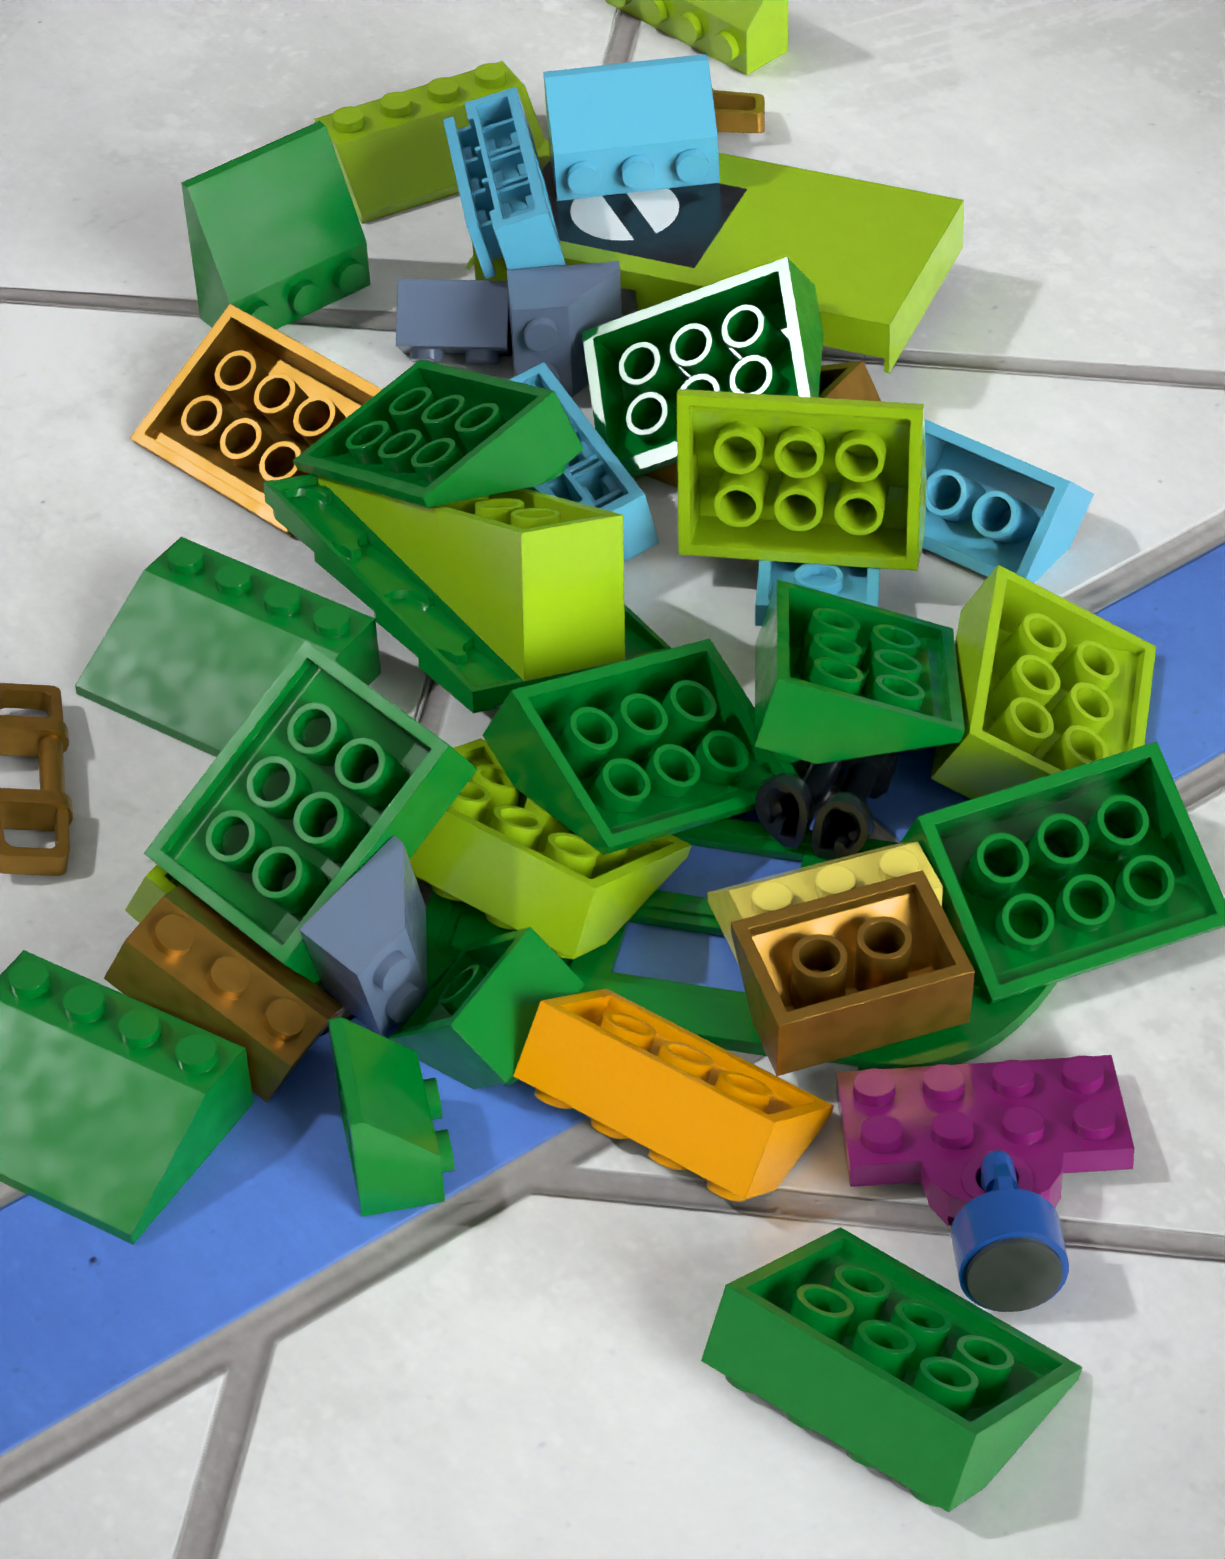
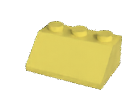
M910 842L872 849L707 892L708 903L738 963L731 935V922L921 870L924 871L942 907L943 886L919 843Z

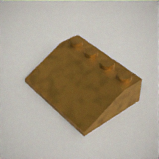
M230 304L130 439L135 444L292 537L293 534L275 520L273 509L265 503L264 481L310 474L297 470L293 460L382 389Z

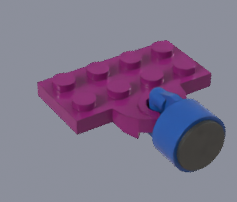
M1112 1055L1074 1056L1069 1058L1021 1061L1006 1060L1003 1062L957 1065L938 1064L934 1066L893 1069L872 1068L860 1071L836 1072V1095L850 1187L921 1182L930 1208L947 1226L952 1223L951 1239L962 1291L972 1302L985 1309L998 1312L1024 1311L1047 1302L1061 1290L1069 1273V1262L1058 1213L1055 1209L1061 1199L1062 1174L1133 1169L1135 1148Z

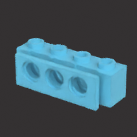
M517 87L464 103L470 126L458 129L453 116L443 119L466 226L485 279L496 276L493 260L500 257L504 258L508 270L566 265L534 138Z
M543 362L509 379L519 383L554 390L584 449L566 464L565 471L559 477L542 485L526 489L622 514L624 561L659 544L645 494L547 365Z

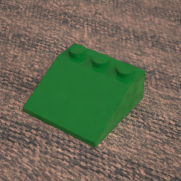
M321 121L181 182L200 319L211 328L227 307L232 304L274 329H279L371 285L366 238L327 127Z

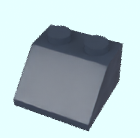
M619 261L507 270L514 377L544 362L570 397H573L589 385L582 332L622 317Z
M398 279L396 346L403 353H410V361L417 362L421 359L442 363L444 354H465V362L497 364L499 355H512L507 281Z
M393 835L299 929L324 991L375 1033L382 1036L396 1023L405 1022L420 1006L423 995L428 991L426 906L404 843Z

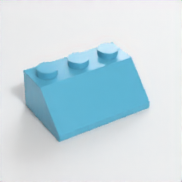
M707 54L543 72L550 166L557 201L720 183L718 133Z
M925 419L927 486L925 537L922 548L987 577L997 565H1000L1035 583L1070 548L1094 494L1069 480Z

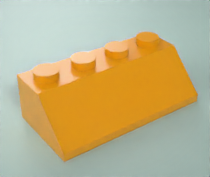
M607 988L540 1001L513 1075L536 1088L534 1095L542 1102L557 1108L576 1109L592 1118L590 1124L598 1132L616 1139L630 1138L649 1148L648 1156L656 1163L674 1170L688 1169L707 1179L706 1187L711 1192L736 1202H743L776 1190L829 1120L834 1105Z

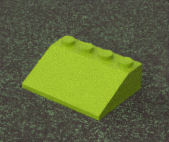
M678 389L679 555L918 571L925 537L927 479L924 404Z
M997 565L960 612L955 649L965 732L961 742L936 746L931 774L932 780L970 799L1144 746L1156 654L1155 645Z
M480 738L454 748L478 770L410 858V863L414 875L431 884L432 890L439 896L453 901H463L484 912L486 919L498 927L510 930L531 927L560 958L575 959L606 944L688 857L691 845L673 835H668L605 855L601 854L516 789L487 742Z

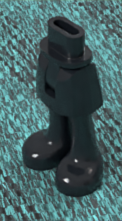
M899 752L821 764L806 761L808 771L803 780L797 775L789 773L772 775L762 783L755 796V809L758 819L764 829L780 844L796 849L807 836L820 804L831 788L835 787L840 789L841 792L833 794L825 801L814 821L811 839L812 848L817 857L826 860L853 855L864 846L874 828L872 812L865 802L868 796L872 799H877L887 793L898 764Z

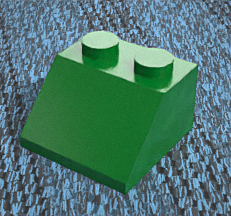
M531 927L475 941L464 946L423 996L422 1002L416 1011L398 1026L389 1039L416 1051L420 1062L472 1089L500 1084L508 1086L518 1080L513 1075L540 1001L578 994L585 984Z
M343 1017L329 1019L340 1113L361 1216L445 1202L442 1173L455 1171L448 1129L435 1131L432 1121L443 1118L436 1078L423 1079L416 1051Z

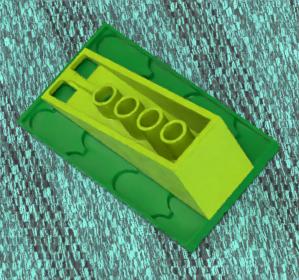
M314 474L264 481L265 503L273 509L275 520L314 552V559L317 564L374 611L375 621L418 657L420 669L472 713L497 709V705L501 706L510 691L517 688L671 649L663 639L624 604V536L622 514L526 488L427 508Z

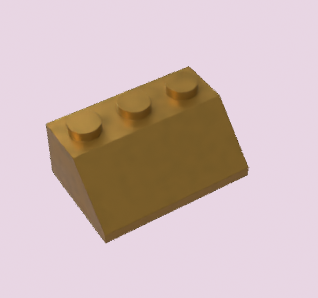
M923 870L731 922V935L752 1022L776 1076L970 1022L975 971Z
M183 884L165 894L126 938L104 976L107 982L123 994L245 1047L252 1091L266 1102L270 1100L329 1025L328 1020L334 1019L343 1007L342 1004L313 982L276 959Z

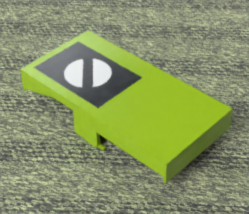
M548 138L537 151L565 264L577 265L619 261L621 288L636 291L637 311L788 257L815 285L823 330V346L884 358L885 373L891 372L963 248V199L719 153L720 183L557 201L550 166ZM472 243L473 256L468 261L466 269L471 270L474 266L475 279L507 281L508 269L503 257L493 260L496 276L485 279Z

